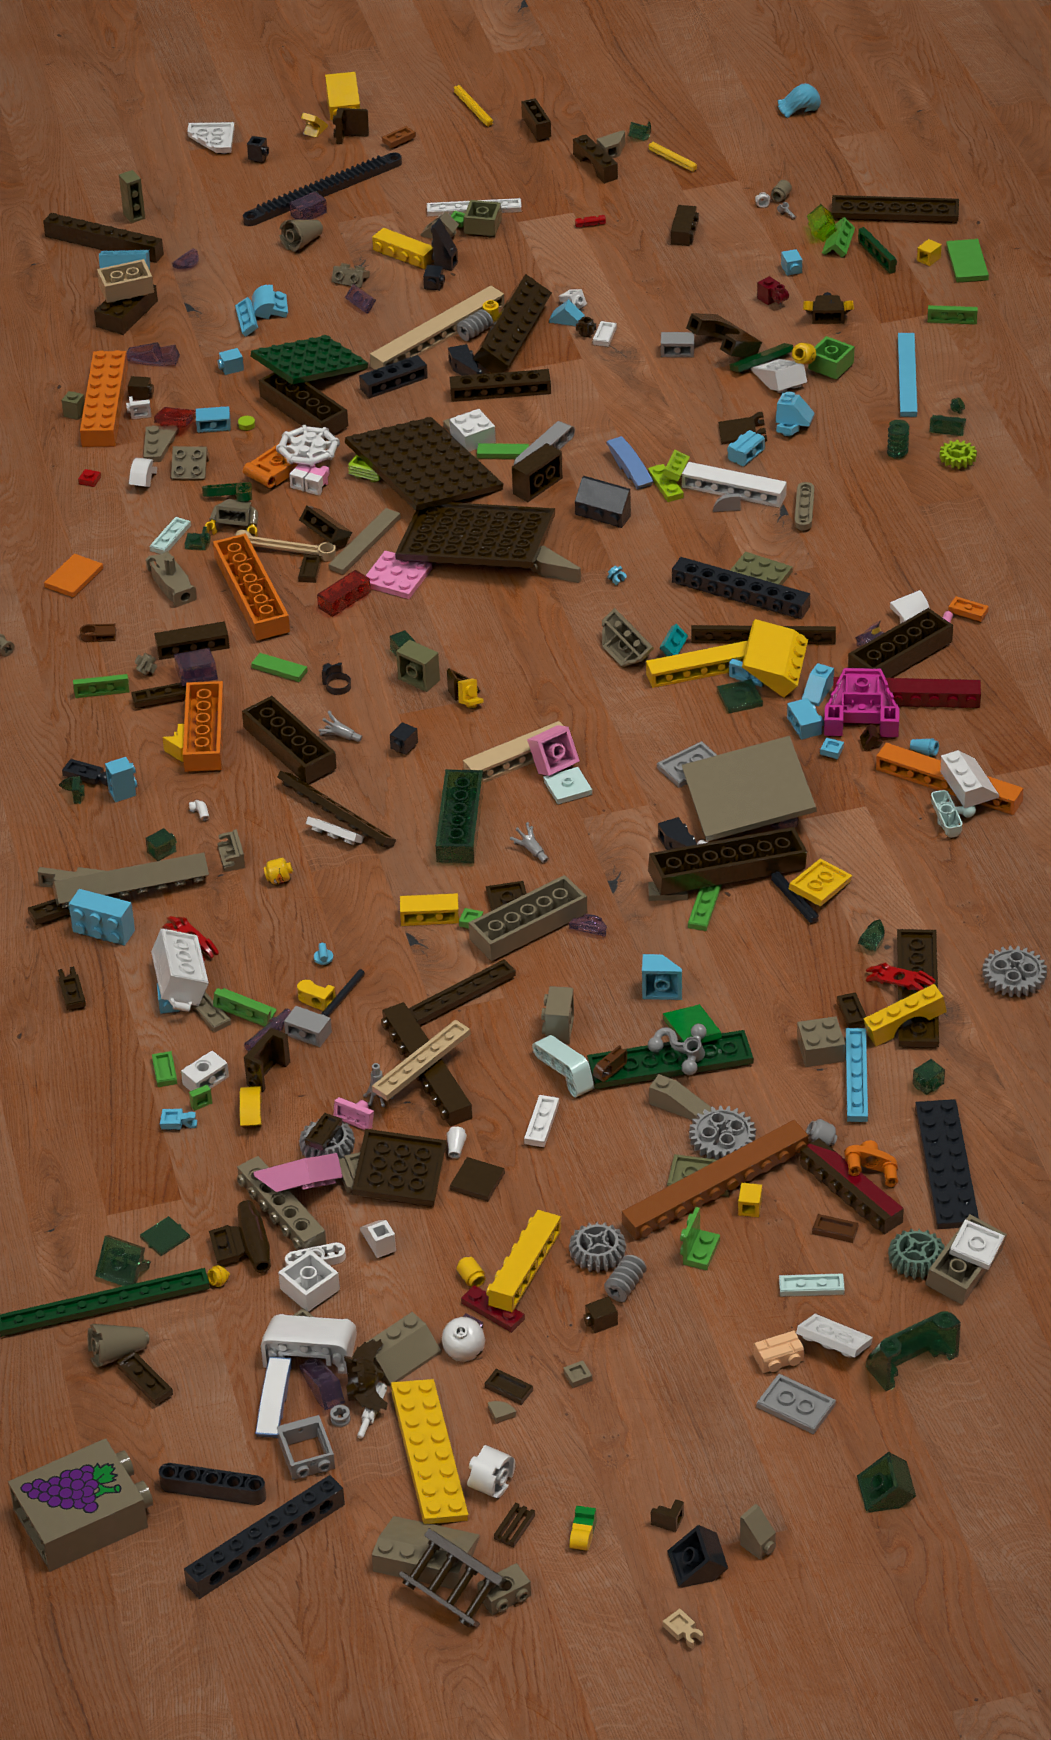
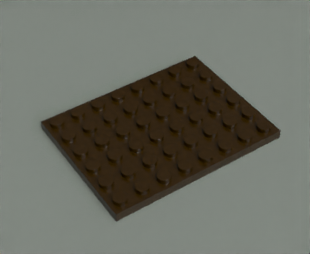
M432 417L345 437V444L415 511L503 490L504 483Z
M450 502L415 511L398 546L395 558L402 561L533 568L555 517V508Z

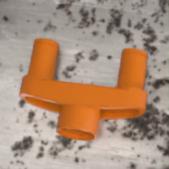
M869 1140L861 1145H851L844 1150L850 1175H859L862 1171L861 1166L883 1172L885 1184L888 1187L897 1185V1160L890 1154L879 1150L878 1144L875 1141Z

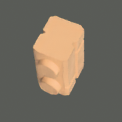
M791 1331L754 1343V1358L763 1373L769 1371L776 1372L782 1367L788 1365L795 1366L804 1361V1347L798 1339L796 1332Z

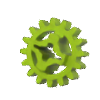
M958 440L956 442L949 441V444L944 443V447H940L939 458L942 463L945 462V466L951 465V468L957 466L958 469L961 467L967 468V464L972 466L973 462H976L977 450H975V446H971V443L966 444L964 440L962 442Z

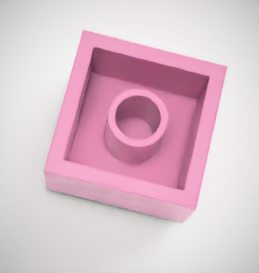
M557 725L527 739L538 774L550 776L580 761L569 727Z

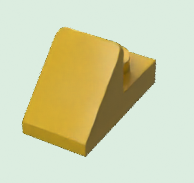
M307 113L302 114L301 119L306 121L305 124H307L304 131L305 135L318 137L328 127V124L317 116Z
M178 724L177 732H174V736L163 737L164 751L181 762H184V724Z

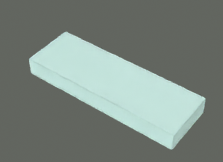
M175 517L149 546L150 551L159 554L169 551L190 528L191 521Z
M843 1274L779 1275L780 1297L844 1295Z

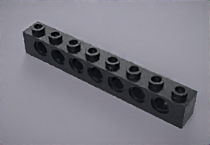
M680 557L672 568V583L801 620L810 608V593L684 557Z
M328 1475L185 1567L186 1586L198 1599H201L344 1506L343 1487L331 1475Z

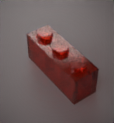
M357 570L352 571L317 594L318 608L334 617L371 593L370 578Z

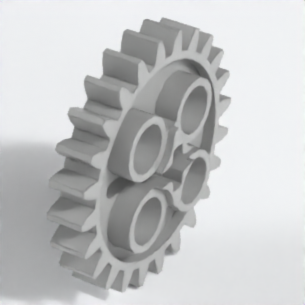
M1009 946V950L1001 947V952L994 950V955L989 953L988 958H985L982 977L985 978V983H989V988L995 987L994 992L1001 990L1002 995L1009 993L1010 997L1013 994H1017L1020 997L1021 993L1028 996V991L1035 993V989L1040 990L1041 985L1045 984L1047 965H1044L1045 960H1040V955L1034 956L1035 951L1028 953L1027 948L1022 951L1019 946L1016 949Z
M719 1106V1110L711 1107V1112L704 1109L703 1115L698 1113L697 1119H692L689 1131L690 1144L694 1145V1151L700 1150V1156L707 1154L708 1159L715 1157L716 1160L755 1140L756 1129L754 1128V1122H751V1117H745V1112L738 1114V1108L730 1111V1106L726 1110H723L722 1106Z

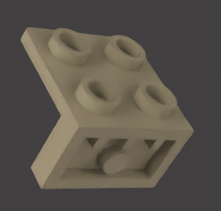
M173 446L171 478L173 480H205L206 460H209L207 447Z

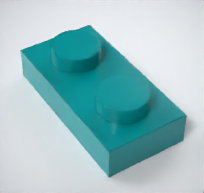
M674 624L659 648L666 656L677 655L688 635L677 624Z

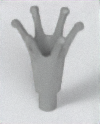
M328 711V714L334 723L326 720V718L322 719V721L330 726L326 725V729L318 730L321 736L337 735L349 740L361 741L362 736L340 723L332 715L331 711Z
M526 822L529 835L523 834L517 827L516 831L522 836L523 840L521 841L514 837H510V840H514V844L527 848L542 863H546L549 858L544 854V850L536 841L533 826L529 827V823Z
M378 1063L372 1065L370 1086L363 1095L367 1097L371 1092L369 1106H372L374 1096L377 1095L372 1092V1085L383 1077ZM379 1096L381 1106L384 1107V1100L382 1097Z

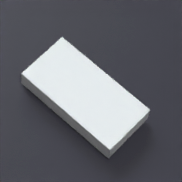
M601 321L593 338V345L609 347L617 329V323Z

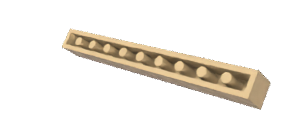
M493 286L485 288L370 353V367L375 370L412 356L423 354L458 334L457 324L475 312L483 310L482 305L484 302L494 300L499 304V310L504 307V293Z

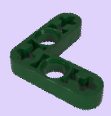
M252 483L202 486V494L205 497L236 495L237 501L252 500Z

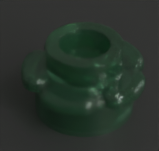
M958 397L951 400L950 407L953 412L960 414L965 409V404Z

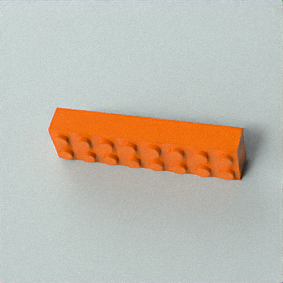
M93 351L80 426L82 447L116 446L128 371L126 351Z
M247 534L213 541L214 558L256 641L290 632L289 615Z

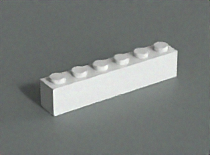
M688 462L682 473V488L721 496L740 493L741 500L779 508L786 497L787 482L692 462Z

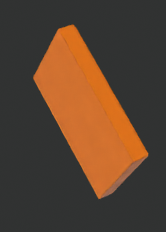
M74 553L44 582V586L74 598L104 569L103 563Z

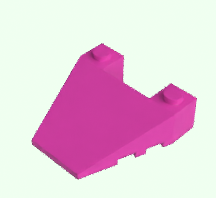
M843 669L836 683V688L832 691L831 698L825 706L824 736H843V723L880 724L881 737L899 736V707L894 701V696L888 688V683L881 669Z

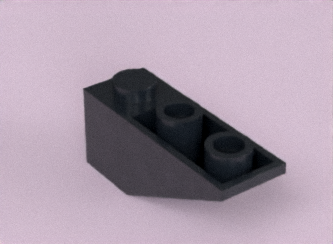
M438 219L431 227L433 237L431 243L433 247L432 260L434 261V266H443L444 270L452 271L458 263V251L441 219Z
M467 344L448 347V361L453 371L461 376L482 374L481 369H478V363L472 359L474 357L473 351L469 350Z
M679 817L658 823V838L665 849L670 850L697 845L695 837L690 835L687 825L682 823Z

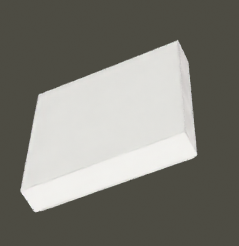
M965 1219L950 1248L949 1254L989 1270L1005 1235Z

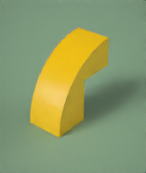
M261 1086L240 1088L241 1127L262 1126Z

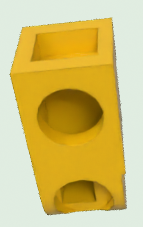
M302 980L297 984L299 1001L324 1011L336 997L335 987L327 985L324 988L314 984L311 980Z

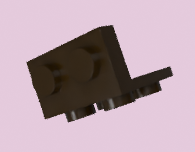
M337 108L336 115H333V125L336 127L334 128L333 136L336 138V144H343L345 136H369L367 109Z

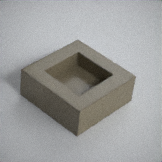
M583 1360L563 1367V1373L572 1388L592 1381V1374Z

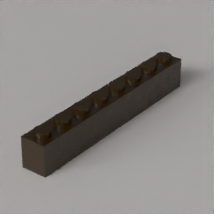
M50 213L43 220L45 237L103 251L149 250L150 262L157 263L164 255L162 238L80 220L70 216H63L57 213Z
M404 1002L382 1010V1027L384 1030H388L391 1041L397 1044L400 1055H404L405 1059L429 1041ZM439 1059L416 1078L417 1081H421L424 1092L426 1094L429 1093L433 1106L438 1107L441 1118L446 1120L450 1127L472 1119V1104L442 1059Z

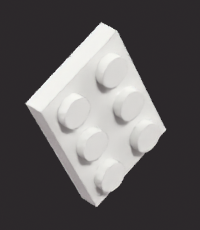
M813 1314L798 1325L796 1334L803 1336L807 1341L818 1342L824 1348L835 1349L846 1357L854 1358L868 1348L873 1339L869 1335L817 1314Z

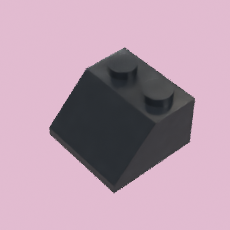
M700 1525L693 1528L667 1550L678 1587L681 1588L712 1582L728 1569L717 1532Z

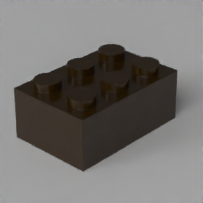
M546 443L512 466L513 495L529 502L563 478L562 451Z

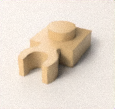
M678 1609L663 1620V1627L678 1641L684 1637L688 1647L694 1648V1640L692 1638L703 1641V1633L699 1629H695V1622L681 1609Z

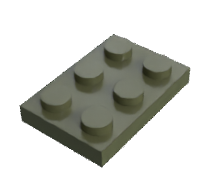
M745 552L730 571L783 585L793 572V566Z

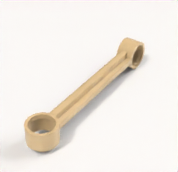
M239 530L235 534L237 536L246 533L254 547L321 556L322 561H332L336 557L335 545L329 542L317 546L253 537L246 530Z

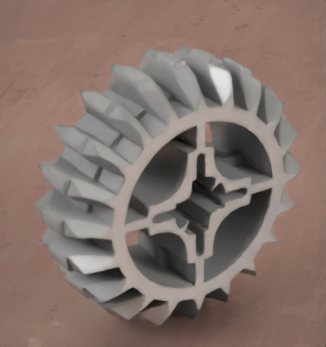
M311 1121L310 1125L305 1126L304 1131H301L299 1146L305 1158L337 1153L339 1159L353 1152L355 1137L348 1123L342 1124L323 1151L305 1145L304 1140L316 1125L315 1122Z
M588 1222L587 1227L581 1225L580 1229L575 1230L574 1235L571 1236L569 1244L570 1256L574 1260L575 1265H580L582 1270L588 1268L589 1272L596 1270L597 1273L600 1270L607 1272L608 1268L615 1269L616 1264L618 1265L625 1256L626 1250L625 1238L621 1234L620 1229H615L614 1225L607 1226L606 1222L602 1225L598 1222L595 1225H591Z

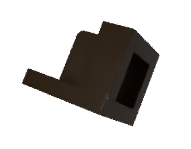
M675 1499L671 1509L664 1506H658L657 1509L652 1508L650 1512L651 1525L676 1532L684 1517V1502Z

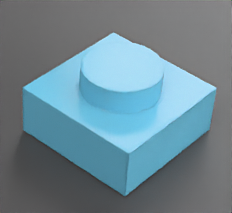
M780 423L776 427V432L783 433L784 436H792L799 431L800 425Z
M826 738L820 749V755L838 759L844 748V742Z

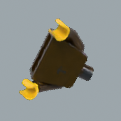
M826 292L823 295H817L815 301H804L803 310L807 314L812 315V324H843L844 314L854 310L853 301L843 302L840 296Z

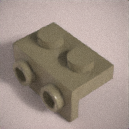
M341 263V265L333 267L332 282L362 287L363 278H369L370 271L365 270V267L362 266L352 268L350 264Z

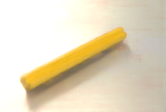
M460 85L454 86V92L487 127L492 126L493 119Z

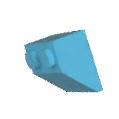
M794 392L782 393L777 402L776 423L810 426L815 412L800 395H796Z
M643 954L642 999L682 1000V968L664 955Z

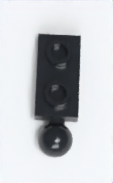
M70 759L62 769L63 776L95 785L101 780L103 785L108 786L106 771L104 772L103 767Z

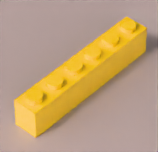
M748 641L647 660V678L652 688L729 673V662L732 659L743 662Z
M537 1210L535 1215L530 1217L526 1230H522L518 1243H514L510 1256H507L504 1260L502 1269L496 1272L494 1282L488 1285L486 1295L489 1296V1306L513 1312L561 1232V1216Z

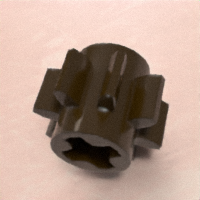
M582 317L576 323V331H579V335L583 337H590L596 330V323L590 317Z

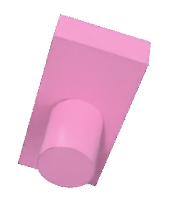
M338 1097L334 1102L333 1116L342 1118L343 1122L365 1130V1128H372L374 1111L368 1109L369 1106L364 1100H360L355 1104Z

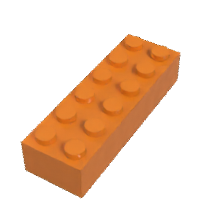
M223 681L186 683L183 739L185 772L222 770L225 699Z

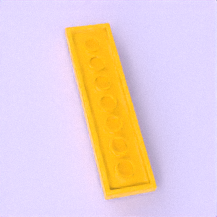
M434 1379L391 1382L390 1389L423 1524L468 1521V1511Z

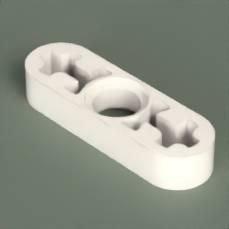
M331 1243L292 1251L285 1256V1264L288 1266L309 1250L321 1256V1259L329 1265L339 1264L346 1259V1251L341 1243Z

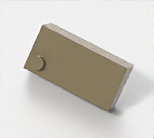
M969 1214L966 1220L1005 1235L993 1260L994 1262L1003 1250L1007 1234ZM960 1227L930 1267L925 1285L963 1305L988 1270L949 1254L950 1248L961 1229Z

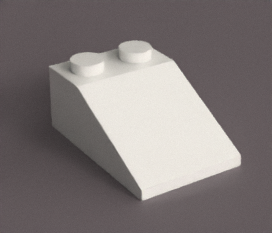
M777 359L751 368V371L771 390H776L778 393L785 392L790 387H801V384L807 382L804 364H798L795 361Z

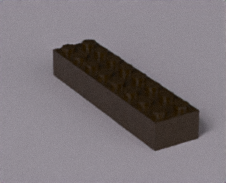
M525 274L516 285L472 359L492 373L504 372L510 365L552 292Z
M791 827L649 853L648 872L661 896L769 876L777 871L786 873L802 870L806 867L807 850L795 828Z

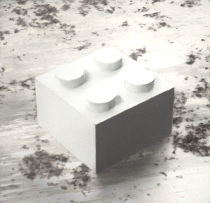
M480 409L449 419L450 435L469 452L476 450L478 443H496L495 426Z
M309 1250L278 1272L280 1289L307 1312L340 1290L338 1272L312 1250Z

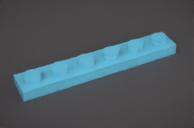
M846 1028L847 1122H868L866 1028Z

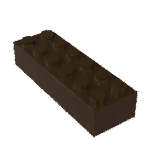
M274 372L258 380L260 397L301 426L326 427L332 435L349 426L347 409L308 382L292 385Z
M927 608L848 653V668L881 669L885 678H891L951 643L953 639V624Z
M273 696L242 710L243 727L302 781L308 784L337 769L335 751Z

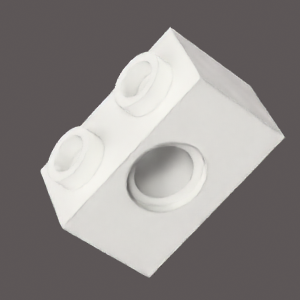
M211 1051L181 1070L182 1083L190 1091L208 1085L211 1089L229 1077L228 1063L214 1051Z

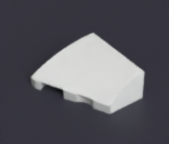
M920 590L890 602V608L900 617V624L923 610L930 609L925 596Z

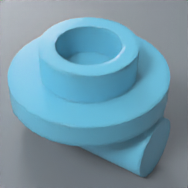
M320 943L318 945L319 950L314 954V961L321 965L329 964L333 960V953L326 948L325 943Z

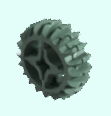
M911 1228L909 1232L903 1230L901 1235L896 1234L895 1239H892L888 1248L889 1261L892 1264L893 1270H897L898 1275L904 1273L905 1278L912 1276L914 1280L916 1277H920L923 1280L925 1276H928L930 1267L945 1247L942 1244L941 1238L936 1237V1233L930 1235L928 1230L922 1232L920 1228L918 1231H914Z

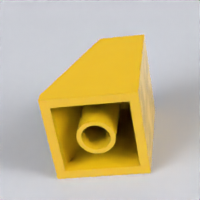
M355 72L325 75L327 103L331 120H333V115H336L337 108L360 109Z

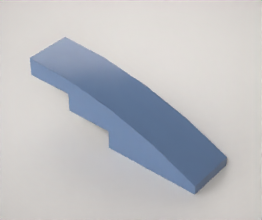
M622 436L606 442L620 470L623 469L629 480L632 479L637 490L653 484V480L646 467Z

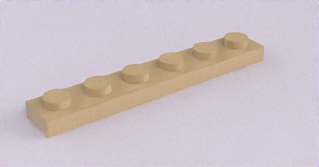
M454 1020L373 1084L372 1092L388 1101L471 1035L470 1028Z

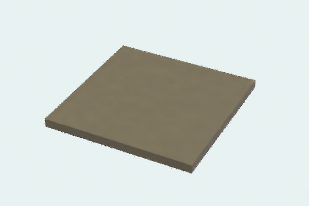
M790 736L682 765L706 842L817 812Z

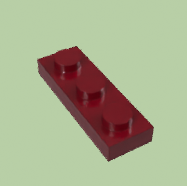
M475 1285L461 1297V1304L511 1333L525 1320V1314L517 1309L509 1312L489 1306V1296L486 1295V1291Z

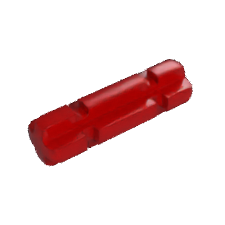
M605 215L575 219V226L577 228L583 227V225L587 227L597 225V223L599 225L606 223Z

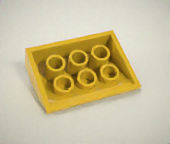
M755 619L752 623L742 668L784 698L798 686L808 639L794 629Z

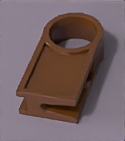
M116 623L83 625L80 628L81 640L84 642L115 641Z
M620 1045L596 1064L593 1076L602 1082L608 1080L627 1064V1049L623 1050Z

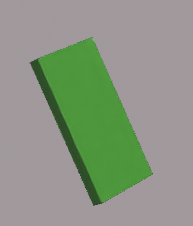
M978 239L946 241L956 282L989 280V274Z

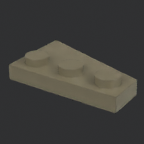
M180 426L146 427L144 459L161 462L168 451V446L170 443H173L175 435L180 432Z

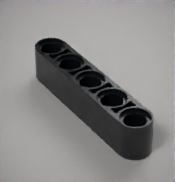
M165 1463L159 1468L160 1485L165 1492L250 1505H259L266 1500L265 1481L258 1475L176 1463Z

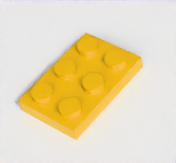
M820 858L790 882L788 889L812 903L822 906L851 882L852 875Z

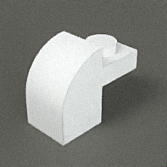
M134 459L130 471V485L150 487L152 473L157 474V467L153 466L152 459Z

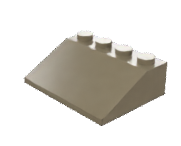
M393 1516L378 1537L372 1552L373 1572L401 1577L399 1573L403 1571L410 1575L429 1546V1539L424 1536L428 1528L434 1530L471 1556L474 1554L480 1534L434 1524H423L420 1521ZM440 1548L439 1551L436 1550L417 1581L431 1584L446 1561L448 1552L443 1548ZM461 1560L458 1563L455 1562L440 1586L454 1589L466 1571L465 1566L467 1564Z

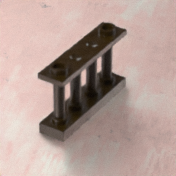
M428 1528L424 1536L429 1539V1546L410 1575L403 1571L399 1573L404 1578L402 1583L413 1590L417 1587L459 1615L458 1621L467 1627H470L471 1624L478 1627L480 1623L473 1619L481 1604L492 1587L495 1588L498 1585L503 1588L508 1580L434 1530ZM440 1548H443L448 1552L446 1555L447 1559L427 1588L417 1580L436 1550L439 1551ZM461 1560L467 1564L465 1566L466 1571L448 1599L445 1600L436 1592L455 1562L458 1563ZM479 1572L485 1577L483 1580L485 1583L464 1613L454 1605L473 1575L476 1576Z

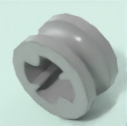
M337 1405L331 1409V1422L334 1426L344 1427L349 1424L350 1410L348 1407Z

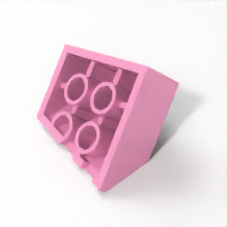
M337 1153L304 1158L253 1172L256 1178L276 1192L302 1187V1190L331 1185L336 1183L335 1179L342 1178Z

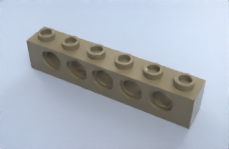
M259 1156L237 1166V1181L239 1185L248 1190L249 1196L259 1203L263 1212H267L270 1215L272 1222L275 1225L278 1224L284 1236L292 1240L297 1250L326 1245V1234L323 1227L289 1190L276 1192L254 1176L253 1172L269 1168Z

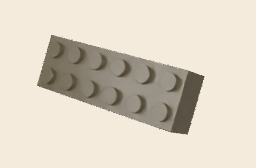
M563 875L468 922L469 939L490 961H493L587 914V896L567 876Z

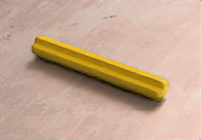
M655 142L649 143L648 149L691 172L697 170V164Z

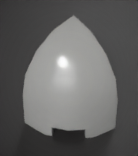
M740 493L722 495L715 502L713 512L741 510Z

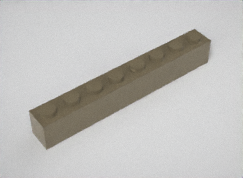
M198 853L57 880L52 883L56 905L67 908L69 907V902L79 889L109 897L114 895L126 897L130 895V892L134 891L141 894L149 892L150 888L155 887L156 890L168 888L167 885L175 884V887L186 885V881L191 880L194 883L205 881L204 878L209 875L205 853Z

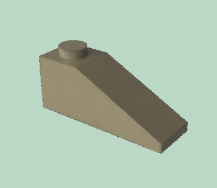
M544 545L541 547L533 568H529L541 576L576 583L581 582V568Z
M658 1074L649 1087L650 1105L690 1120L697 1119L698 1113L703 1115L704 1109L711 1112V1107L676 1080Z

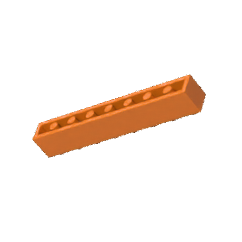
M885 743L877 754L876 770L938 791L946 790L950 795L956 796L940 772L941 760L889 743ZM987 776L998 792L999 798L980 803V805L1014 815L1023 802L1024 788Z

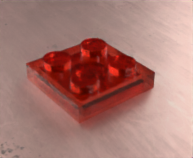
M164 407L154 416V423H160L161 426L171 424L183 428L196 417V410Z

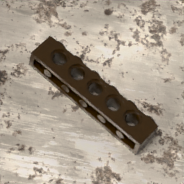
M549 369L449 377L451 402L551 394Z

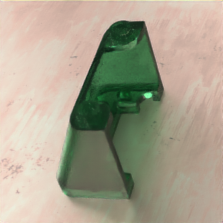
M942 1311L883 1339L868 1354L866 1368L885 1391L895 1388L894 1377L898 1376L896 1366L929 1351L934 1358L938 1354L947 1355L949 1361L958 1357L961 1322L951 1312Z

